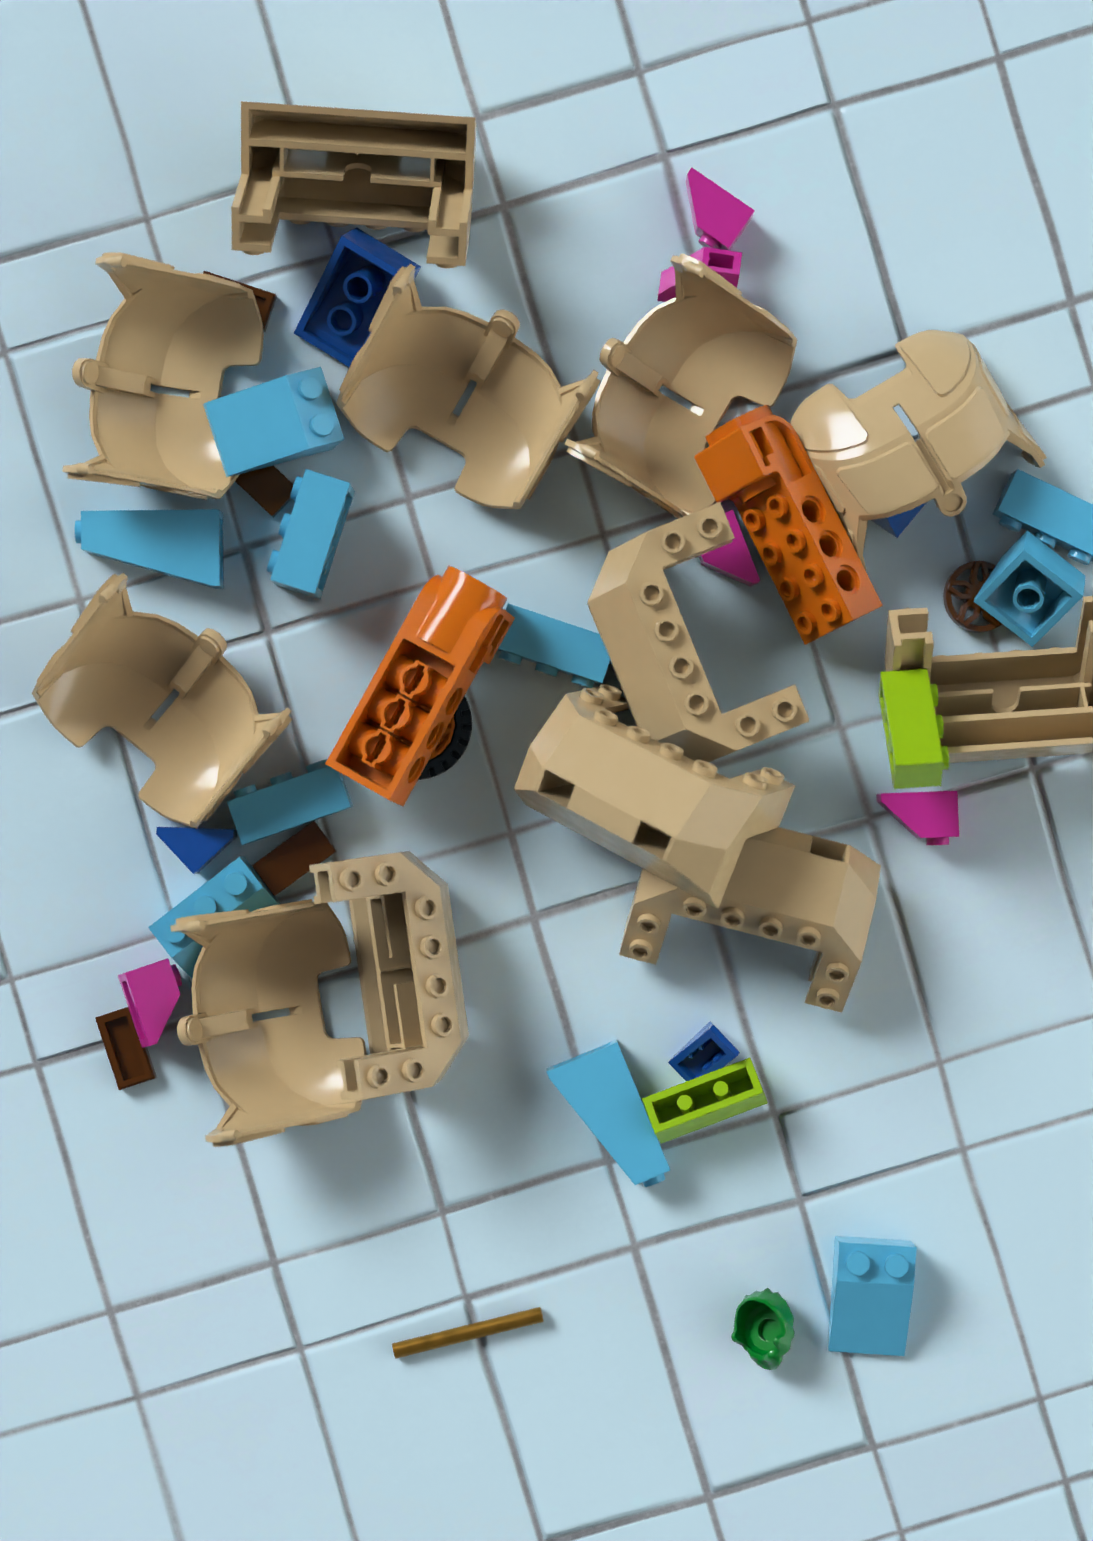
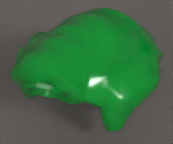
M766 1288L764 1291H755L750 1295H745L743 1301L736 1309L734 1329L731 1334L732 1341L742 1345L744 1350L748 1351L751 1359L758 1366L767 1370H774L779 1367L783 1360V1355L790 1350L791 1341L795 1335L793 1329L794 1317L786 1300L781 1297L779 1292L773 1293L769 1288Z

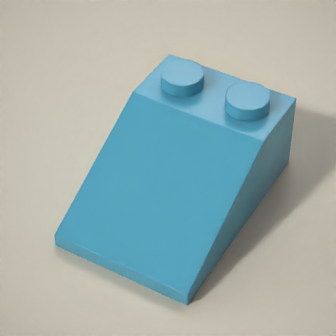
M321 367L285 375L203 404L226 478L330 451L345 440Z
M835 1236L828 1351L905 1356L914 1290L917 1248L912 1241Z

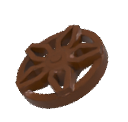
M986 561L966 563L954 570L946 581L943 592L945 609L952 621L964 630L981 633L1002 625V623L974 602L975 596L990 575L989 571L992 572L996 566L993 563ZM979 568H981L983 575L982 581L977 580ZM971 569L970 583L964 580H956L962 572ZM953 586L965 587L963 594L956 590ZM952 595L959 601L963 600L964 603L960 606L958 614L952 603ZM969 609L973 614L964 620L966 611ZM979 613H981L982 618L990 624L977 626L970 623L977 619Z

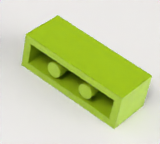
M927 669L880 672L879 702L893 789L941 786L942 772L949 769V752L947 746H941L940 738L944 736L942 715H935L934 707H938L937 685L930 684Z
M751 1058L642 1098L654 1133L661 1144L768 1103Z

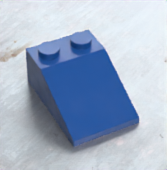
M359 228L341 235L294 334L350 367L354 357L371 334L368 331L390 282L402 266L406 268L410 264L416 267L415 280L421 266Z

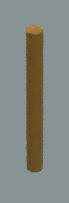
M541 1307L392 1343L393 1353L396 1359L544 1322Z

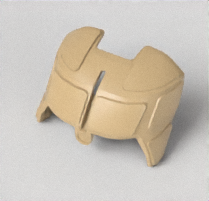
M103 253L101 257L96 258L95 264L109 274L124 296V300L111 315L101 337L96 360L79 358L74 362L72 368V377L75 384L91 390L89 421L91 437L99 456L84 463L63 466L62 472L68 473L67 478L133 487L143 486L153 490L207 500V498L221 499L239 475L226 478L203 404L221 398L224 374L227 368L230 366H257L261 362L264 332L254 292L239 283L213 275L174 270L175 267L172 265L125 253ZM151 385L190 391L189 398L150 391Z
M682 253L680 256L673 255L670 260L675 270L676 297L656 306L635 325L624 342L611 338L607 340L601 350L599 360L607 370L596 393L592 412V432L594 437L577 442L567 439L564 443L569 447L567 450L569 454L619 482L632 487L678 519L716 503L694 458L696 454L706 449L708 442L705 436L717 429L732 401L736 398L742 397L761 406L769 405L770 408L774 406L789 376L797 338L770 312L742 297V292L706 264ZM661 386L692 403L691 408L687 409L659 391Z
M412 264L406 268L402 266L390 282L368 329L371 332L370 336L358 351L339 389L340 394L336 404L353 428L363 438L385 452L392 451L407 430L414 428L464 457L465 466L454 487L456 493L479 505L490 508L521 509L526 499L530 500L549 467L559 442H564L601 382V380L597 379L599 373L593 370L587 378L561 387L549 365L535 351L515 338L520 328V322L513 313L504 309L497 310L490 321L487 322L467 312L449 307H422L414 282L416 267ZM470 381L477 382L460 415L457 416L452 413Z
M926 330L903 339L895 345L897 352L906 364L903 371L853 399L847 398L833 384H826L812 393L798 406L790 421L865 570L863 550L868 520L892 517L912 510L934 499L937 508L945 516L952 517L958 515L967 504L966 494L961 482L982 469L993 459L1006 440L1023 450L1021 456L1029 464L1039 468L1045 465L1043 460L1047 458L1007 404L975 345L963 334L940 330ZM897 405L901 407L917 430L920 439L917 441L913 439L893 407Z
M124 573L119 576L113 574L98 589L72 627V636L51 657L37 679L32 695L49 722L75 747H83L104 727H111L126 738L155 764L153 774L138 793L139 799L163 817L197 829L204 820L208 821L238 782L242 773L245 774L289 725L292 721L289 714L292 711L286 708L280 713L258 714V708L249 686L241 674L223 657L227 649V643L220 633L214 629L207 628L197 636L179 623L158 614L134 612L126 588L128 576ZM175 689L179 692L178 697L159 720L156 721L152 718L153 714Z
M312 899L273 905L249 912V909L175 919L176 924L170 926L171 932L184 933L203 946L193 971L191 987L193 1015L182 1017L179 1020L177 1034L183 1045L191 1046L198 1044L205 1071L214 1089L229 1105L228 1110L216 1129L205 1135L206 1142H212L214 1147L236 1145L283 1133L287 1127L317 1125L344 1118L348 1114L359 1111L362 1100L341 1099V1091H344L341 1068H337L336 1060L367 1055L365 1041L361 1037L331 1038L327 1035L318 985V977L322 972L348 966L351 963L346 934L327 903L314 904ZM285 1008H289L290 1011L288 1016L253 1021L252 1014Z

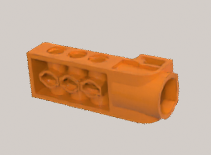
M764 405L730 420L705 436L709 447L696 454L694 458L716 502L721 503L728 499L734 502L804 645L883 606L798 434L789 422L782 417L773 415L769 405Z
M452 566L447 567L443 576L435 575L419 593L325 764L384 798L404 806L478 670L484 662L487 664L491 663L515 619L514 616L503 609L507 597Z

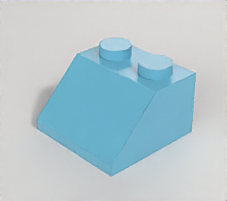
M1027 530L1000 558L975 596L974 602L1033 647L1083 597L1086 576Z

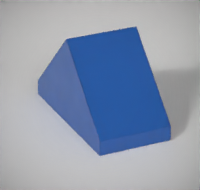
M157 827L156 835L193 874H198L237 838V830Z
M710 1021L668 1063L685 1081H689L723 1068L736 1058L740 1052Z

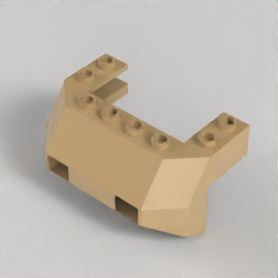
M241 101V177L231 207L232 250L243 251L248 255H260L264 252L271 253L278 223L282 219L290 220L294 224L325 222L334 227H345L349 224L365 225L367 228L374 230L398 227L409 232H421L427 229V235H430L427 264H436L438 267L447 269L466 266L475 171L476 118Z
M720 502L649 530L610 550L587 602L637 727L650 732V738L661 744L670 743L680 747L684 751V756L694 761L702 760L706 762L713 761L810 721L795 685L724 714L721 713L663 571L733 542L732 540L735 537Z
M1093 596L1083 597L1076 647H1052L1049 649L1013 650L994 653L979 652L951 656L938 655L933 657L934 642L932 631L927 632L928 608L888 610L884 659L885 672L914 669L928 670L930 684L937 685L938 707H934L935 715H942L944 736L940 738L941 746L948 747L949 763L1075 755L1093 752Z
M601 684L599 687L583 688L581 691L565 694L530 744L514 787L515 792L524 804L718 909L745 840L780 826L795 785L784 780L785 776L781 772L768 767L728 779L717 773V767L711 763L702 760L694 761L684 756V751L680 747L670 743L661 744L651 739V733L637 726H626L617 721L618 716L614 713L630 708L626 698L621 696L622 691L614 686Z
M778 827L745 840L718 909L642 868L625 924L619 955L656 965L672 914L815 950L817 952L811 965L808 981H811L805 998V1003L842 1013L862 962L877 898L881 865L850 845Z
M410 851L309 865L310 873H314L317 896H313L314 904L349 900L370 1054L336 1060L337 1068H341L344 1091H341V1099L365 1100L433 1087L442 1080L469 1037L448 884Z

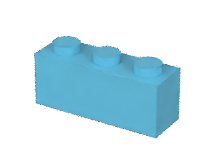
M1019 469L1011 473L992 515L1000 518L999 524L1014 532H1020L1021 528L1026 531L1028 530L1030 533L1035 534V537L1049 548L1054 549L1055 545H1058L1068 550L1067 556L1079 563L1089 565L1090 561L1093 562V504Z
M509 603L507 604L506 611L514 616L515 619L498 648V651H500L498 658L518 665L521 664L522 659L537 663L536 671L553 677L557 676L558 671L573 675L571 682L586 688H593L594 683L599 685L603 683L610 659L600 634Z
M327 759L305 766L308 773L293 778L292 773L287 772L269 779L272 786L257 791L254 784L234 791L235 799L227 801L241 844L246 845L352 808L353 805L342 774L325 764Z

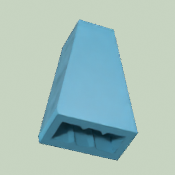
M219 509L81 511V520L75 521L76 543H81V549L87 553L207 587L224 589L223 513Z
M617 1039L546 1068L551 1082L634 1185L643 1183L644 1187H649L666 1179L664 1173L671 1170L658 1138L654 1133Z

